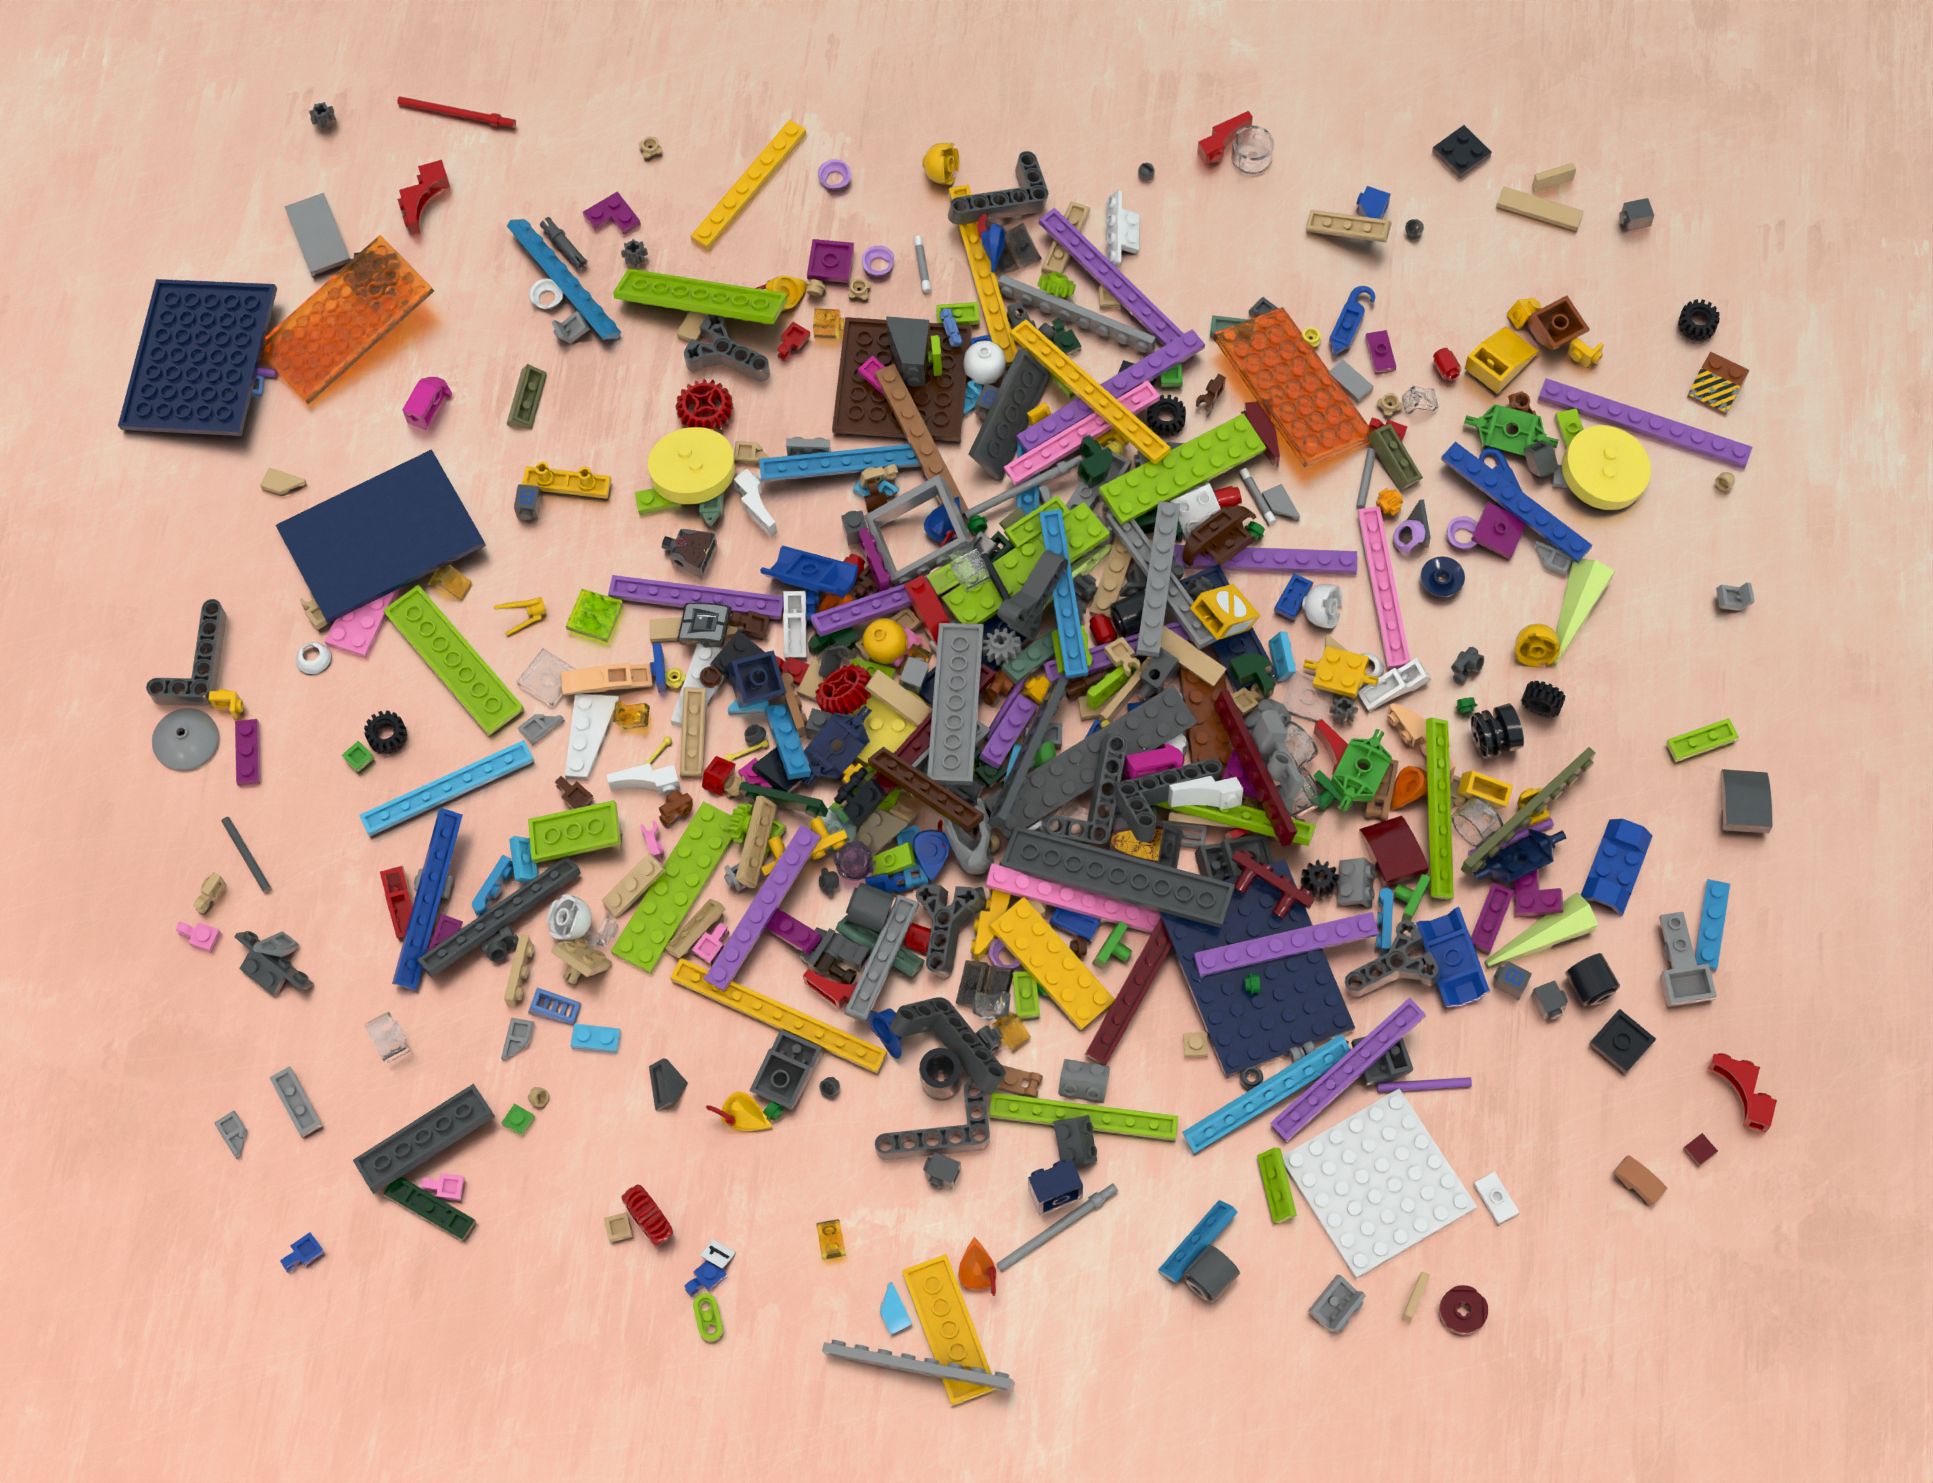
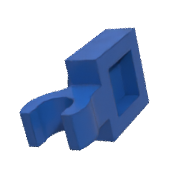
M311 1232L290 1245L294 1252L285 1256L280 1262L288 1273L300 1261L305 1267L325 1252Z
M707 1260L693 1271L697 1278L690 1280L684 1285L685 1291L690 1297L703 1287L709 1292L723 1281L727 1274L722 1268Z

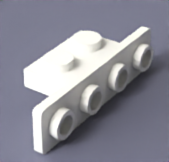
M1119 190L1109 196L1106 201L1107 236L1105 241L1107 253L1105 257L1115 267L1121 263V250L1133 254L1139 251V214L1122 209V191Z

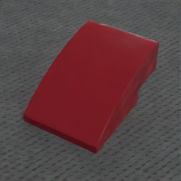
M1403 816L1359 829L1375 871L1378 870L1384 888L1428 873L1429 866L1425 856Z

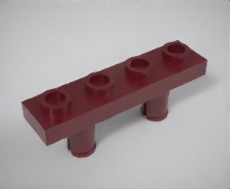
M1245 850L1241 852L1235 851L1231 860L1243 869L1235 882V889L1244 894L1254 878L1259 877L1281 891L1282 896L1272 911L1276 916L1284 919L1294 902H1298L1307 909H1310L1315 901L1312 898L1313 893L1303 887L1300 890L1292 885L1293 881L1283 874L1279 877L1272 873L1274 869L1264 862L1258 864L1253 860L1254 856Z

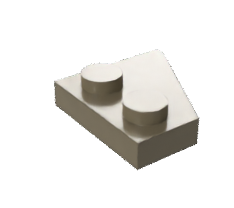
M877 807L861 825L852 846L874 856L882 850L884 845L894 840L896 835L907 829L911 823Z

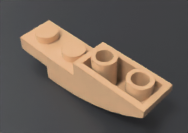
M612 664L560 673L562 695L607 692V690L652 687L653 685L650 664Z
M1395 703L1390 704L1387 718L1391 725L1399 729L1402 740L1406 744L1409 743L1412 749L1420 745L1421 751L1427 757L1426 720L1403 706ZM1449 758L1451 775L1454 774L1456 766Z

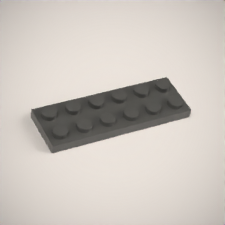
M1018 349L968 454L995 479H1002L1005 472L1004 466L1009 464L1017 447L1016 435L1025 430L1029 421L1027 412L1035 408L1051 375L1025 349Z
M473 1083L353 1159V1162L372 1193L375 1194L493 1119L495 1115Z

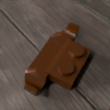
M1233 506L1227 509L1223 507L1190 531L1191 535L1187 539L1183 550V561L1190 567L1193 565L1195 557L1201 554L1203 557L1208 555L1219 566H1222L1254 542L1253 536L1243 528V521L1250 517L1254 520L1257 518L1255 513L1244 506Z

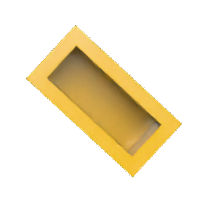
M1472 770L1462 773L1456 794L1494 809H1501L1508 806L1513 785Z

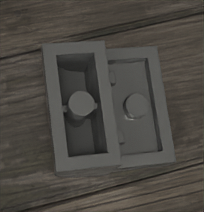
M1365 1037L1353 1039L1351 1042L1352 1047L1354 1048ZM1403 1038L1362 1074L1366 1086L1384 1081L1393 1082L1413 1071Z

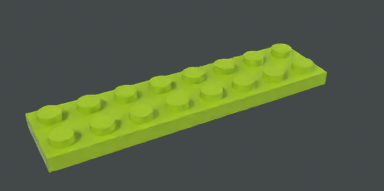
M628 268L613 291L614 299L627 302L631 301L645 305L650 304L664 308H675L683 311H693L773 325L787 302V293Z
M1241 414L1172 449L1171 453L1154 465L1149 461L1100 486L1098 492L1122 526L1158 507L1159 501L1168 502L1265 452L1266 446L1246 416Z
M1085 502L1070 510V513L1063 517L1070 564L1110 537V532ZM1042 533L1020 548H1014L992 563L1010 597L1021 590L1038 560L1045 552ZM985 568L941 597L942 602L960 624L984 623L997 614L998 608L1003 602Z
M419 585L383 610L388 619L488 736L524 710L523 705Z
M704 801L702 802L663 865L666 871L647 891L613 946L611 954L652 974L666 951L665 947L679 930L733 841V838L730 837L732 831L728 829L730 814Z

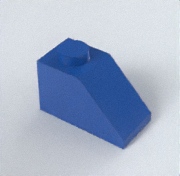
M1367 186L1364 193L1360 192L1356 202L1359 205L1358 215L1383 219L1389 206L1391 194Z

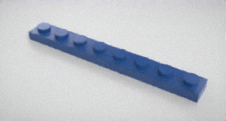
M1456 441L1442 455L1441 460L1576 563H1579L1592 549V544Z
M440 808L438 811L392 982L394 985L411 990H416L422 970L417 959L426 954L463 814Z

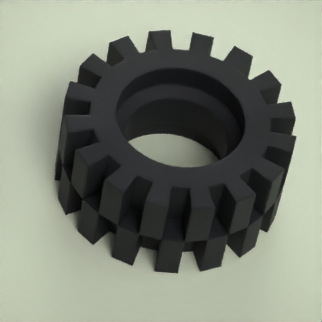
M1696 299L1693 304L1690 301L1687 303V306L1683 307L1678 326L1680 325V331H1684L1683 335L1685 337L1689 334V339L1693 340L1694 337H1697L1696 341H1700L1701 337H1703V340H1707L1708 336H1713L1720 320V314L1716 312V306L1711 308V302L1704 304L1705 300L1702 299L1701 303H1698V299ZM1694 315L1702 316L1707 320V323L1705 325L1695 324L1691 317Z
M1160 395V400L1147 409L1149 428L1152 427L1154 433L1158 431L1159 436L1165 433V437H1169L1170 432L1174 436L1176 435V430L1180 432L1185 425L1186 408L1183 406L1182 401L1178 402L1177 397L1171 399V395H1168L1167 398H1164V395ZM1167 410L1173 412L1175 417L1173 420L1163 421L1158 417V414L1161 411Z
M1530 681L1526 686L1521 701L1523 705H1526L1525 708L1531 709L1533 713L1537 712L1540 716L1544 714L1545 717H1549V715L1555 717L1560 714L1566 696L1563 695V691H1559L1558 687H1552L1553 685L1550 683L1547 685L1543 681L1541 683L1539 681Z
M386 710L385 714H383L382 711H379V716L376 717L373 714L371 715L373 720L368 719L366 721L368 726H364L365 737L374 751L377 749L378 753L382 754L384 751L385 754H390L389 750L392 749L394 753L397 751V746L400 749L403 747L401 742H406V727L402 718L397 716L395 712L391 714L390 711ZM391 726L394 728V733L391 737L387 739L378 737L377 733L380 728Z

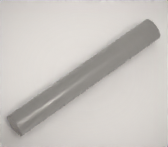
M1373 448L1367 450L1356 505L1359 509L1365 508L1376 454Z

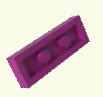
M867 528L858 530V542L879 592L889 589L891 576L889 571L884 570L882 566L884 565L882 554L880 552L877 553L875 549L877 545L874 536L869 535Z
M258 719L235 721L236 783L238 786L259 784Z
M1492 883L1471 936L1475 948L1490 954L1514 890Z
M778 908L765 927L766 930L807 955L822 938L818 932Z

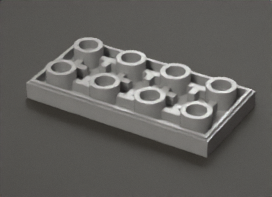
M324 192L284 206L312 276L350 262L349 254Z

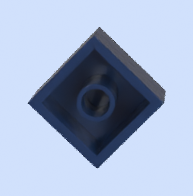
M774 650L733 660L727 665L739 709L781 698L786 693Z
M1060 1160L1054 1163L1052 1168L1045 1171L1041 1168L1032 1172L1031 1176L1028 1177V1191L1038 1214L1042 1215L1083 1198V1183L1073 1160L1067 1162L1066 1160Z

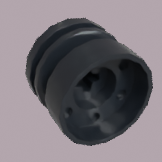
M1510 703L1494 707L1493 716L1488 710L1482 711L1481 714L1479 712L1471 714L1473 739L1484 759L1492 757L1493 754L1500 755L1502 747L1506 752L1523 748L1524 735L1517 712Z

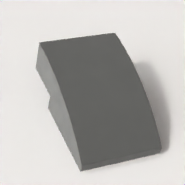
M1721 770L1723 830L1769 834L1773 823L1768 772Z
M1266 835L1224 839L1221 843L1199 846L1195 852V857L1200 875L1221 881L1240 875L1243 871L1242 867L1231 860L1236 850L1239 852L1242 850L1249 852L1254 856L1253 860L1258 864L1262 862L1266 864L1274 863Z
M780 1029L749 1091L792 1110L809 1083L825 1050L814 1043Z

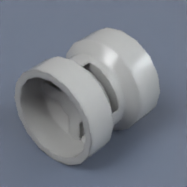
M1312 1041L1304 1043L1302 1047H1292L1289 1049L1292 1064L1316 1050Z

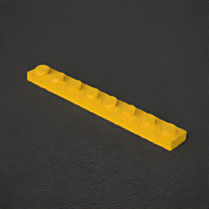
M789 119L691 234V240L708 250L806 135V129Z

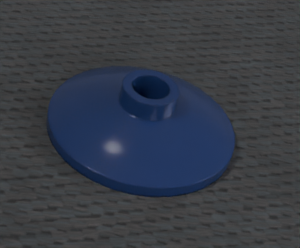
M1444 556L1435 557L1427 561L1422 568V585L1429 593L1435 596H1452L1458 593L1464 585V570L1452 558ZM1443 578L1446 582H1440L1438 579Z

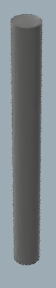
M230 817L223 818L221 820L222 824L263 893L270 891L271 886Z

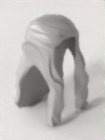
M977 798L978 806H974V808L984 814V820L979 823L981 832L979 840L971 839L964 829L944 817V826L952 850L961 867L969 874L984 873L989 870L991 863H994L989 847L991 826L987 824L989 816L982 798Z

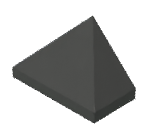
M1424 499L1418 501L1407 520H1417L1424 525L1425 539L1422 543L1419 542L1418 545L1423 548H1429L1431 536ZM1405 527L1401 533L1412 540V529Z
M663 1058L649 1066L655 1110H661L674 1103L688 1082L668 1059Z

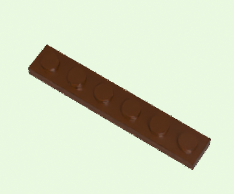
M882 747L868 758V765L965 831L970 832L984 820L982 812L885 747Z

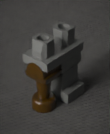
M816 927L815 931L822 937L817 943L819 944L816 950L813 949L809 955L801 951L799 954L800 958L808 964L809 969L813 972H817L821 976L831 974L840 978L841 983L852 985L857 972L860 973L870 957V948L862 944L860 946L830 928L828 931ZM840 961L852 969L845 971L837 963Z

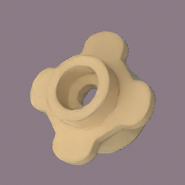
M646 137L639 143V148L643 150L645 158H650L652 155L662 152V147L658 145V138Z
M860 278L850 282L851 289L848 291L850 298L858 297L865 300L869 297L868 289L871 287L870 282Z
M811 279L810 282L805 281L806 293L822 296L823 291H826L825 285L819 280Z
M1388 393L1377 401L1378 407L1384 410L1386 416H1391L1393 412L1401 410L1403 404L1399 402V398L1394 393Z
M732 775L725 783L724 790L727 791L726 796L739 795L741 793L739 790L740 784L745 782L746 778L744 776L738 778Z

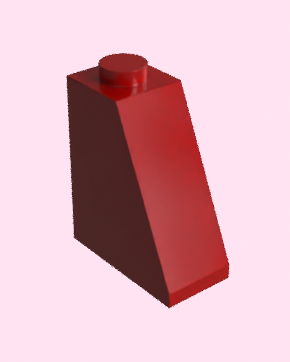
M921 575L906 583L904 587L914 613L921 622V626L937 646L939 623L950 622L933 587L924 575Z

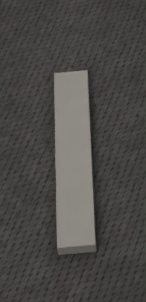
M898 894L849 1000L844 1015L865 1023L867 1022L918 910L919 902Z

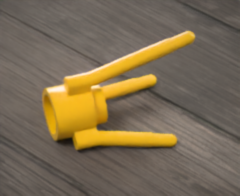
M542 597L494 606V609L526 606L528 616L533 615L532 618L505 633L506 636L519 631L535 621L542 620L541 615L546 614Z

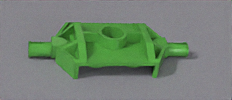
M1496 404L1482 417L1475 418L1466 415L1464 424L1478 428L1482 447L1489 446L1525 456L1524 448L1541 440L1553 445L1554 448H1557L1559 439L1546 437L1547 434L1544 432L1541 416ZM1508 425H1515L1518 428V432L1510 435L1506 432V427Z
M1376 729L1373 737L1370 739L1353 738L1350 740L1330 782L1343 797L1338 806L1339 810L1345 804L1343 812H1346L1352 801L1372 802L1392 760V756L1381 745L1380 741L1384 736L1382 730L1378 737L1377 735L1380 730ZM1365 763L1369 769L1362 770L1357 764Z

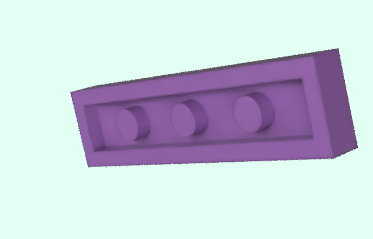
M1019 694L981 752L979 759L998 770L1038 705Z

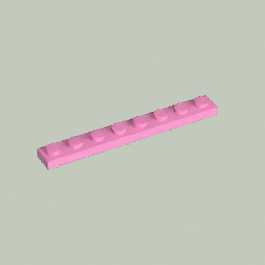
M1146 381L1117 398V400L1133 415H1136L1158 402L1160 395L1150 382ZM1094 412L1004 466V471L1013 484L1017 486L1078 450L1082 438L1090 434L1094 440L1113 429V427Z
M1380 506L1358 509V518L1388 670L1399 669L1410 662L1381 509Z
M992 863L985 884L986 888L1022 898L1025 897L1029 900L1115 924L1122 921L1130 928L1148 933L1153 932L1160 919L1159 912L1156 910L1031 877Z

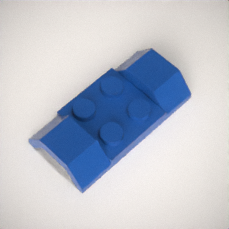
M782 546L779 551L778 560L771 569L762 567L760 571L766 577L816 592L821 590L824 593L844 598L855 585L858 565Z
M1623 818L1609 819L1581 896L1586 901L1594 900L1610 906L1618 915L1623 916L1653 835L1644 826Z
M1456 907L1449 914L1431 921L1416 922L1417 928L1423 937L1426 953L1431 952L1438 964L1440 979L1437 984L1446 1008L1461 1007L1486 996L1490 989L1460 907Z

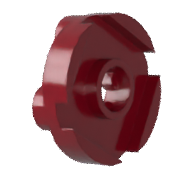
M1459 1285L1450 1289L1443 1296L1439 1305V1315L1447 1330L1459 1335H1469L1479 1331L1488 1317V1304L1484 1296L1482 1297L1475 1288ZM1461 1304H1465V1307L1470 1309V1313H1467L1466 1316H1462L1457 1311Z

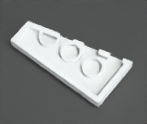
M698 642L671 718V724L682 726L684 687L706 688V710L707 704L716 695L721 683L717 687L707 688L700 682V673L704 668L711 666L710 663L722 648Z
M575 694L565 769L566 779H589L598 757L600 746L606 737L605 734L608 726L614 717L613 714L616 706L618 707L620 702L619 696Z

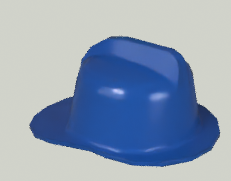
M891 1008L879 1013L871 1011L868 1017L869 1026L881 1040L890 1055L899 1059L902 1055L899 1042L902 1037L897 1036L890 1029V1024L896 1012Z

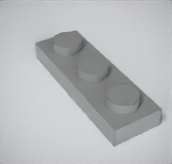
M290 1066L269 1077L302 1138L322 1127L317 1114Z

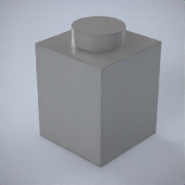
M909 656L899 679V685L919 695L930 664L926 663L922 658H912Z

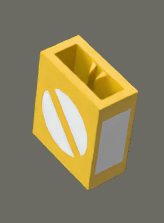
M1234 584L1202 592L1190 607L1217 640L1249 631L1261 616Z

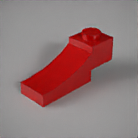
M1249 111L1212 127V136L1198 141L1197 153L1205 165L1221 160L1224 157L1225 148L1239 135L1252 129L1253 116Z
M1320 719L1315 724L1313 733L1327 749L1334 764L1332 775H1334L1348 743L1325 721Z
M402 865L380 871L396 938L405 936L413 907L408 881Z
M809 968L803 974L804 983L838 1009H841L845 1003H849L858 983L855 982L853 985L831 981L816 974Z

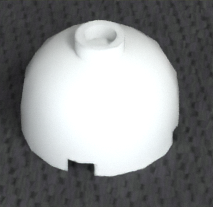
M991 341L976 342L965 353L964 371L967 377L972 378L973 382L985 385V383L992 384L996 382L997 378L1001 375L1003 376L1006 369V359L1003 350L999 345Z
M1320 584L1315 586L1304 597L1303 609H1305L1306 616L1311 623L1318 627L1330 629L1337 624L1340 614H1336L1338 606L1342 607L1340 587L1332 584Z
M561 895L562 898L555 900L548 911L547 924L551 927L549 933L555 939L574 941L575 939L582 938L587 933L591 924L590 908L582 899L576 896Z

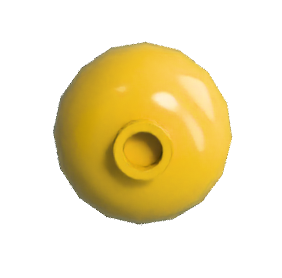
M937 143L931 146L923 157L922 166L925 168L928 178L933 182L951 185L956 178H952L954 170H959V151L957 148H953L954 143Z
M888 618L877 619L871 622L865 629L863 646L866 653L875 662L889 664L895 662V659L899 656H903L908 646V636L904 628L896 621Z
M1531 624L1524 627L1518 633L1515 640L1517 659L1524 665L1539 667L1538 663H1546V666L1552 664L1560 654L1559 638L1555 631L1544 624Z

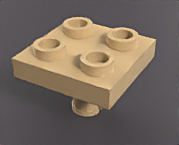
M582 938L575 939L574 941L566 940L555 944L551 953L569 964L563 978L567 980L569 977L567 982L571 984L577 983L581 973L589 977L608 970L612 963L603 952L594 950Z

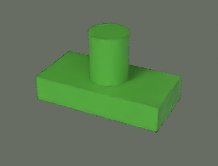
M1422 874L1415 890L1398 884L1393 896L1408 903L1404 910L1402 921L1412 920L1429 885L1430 877Z
M1120 921L1114 926L1093 960V964L1100 968L1106 963L1111 953L1124 962L1128 959L1132 950L1119 942L1128 927L1127 924Z

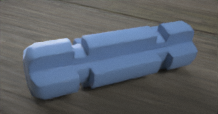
M945 308L940 312V317L944 321L943 325L952 347H959L963 341L955 318H952L954 317L952 310Z

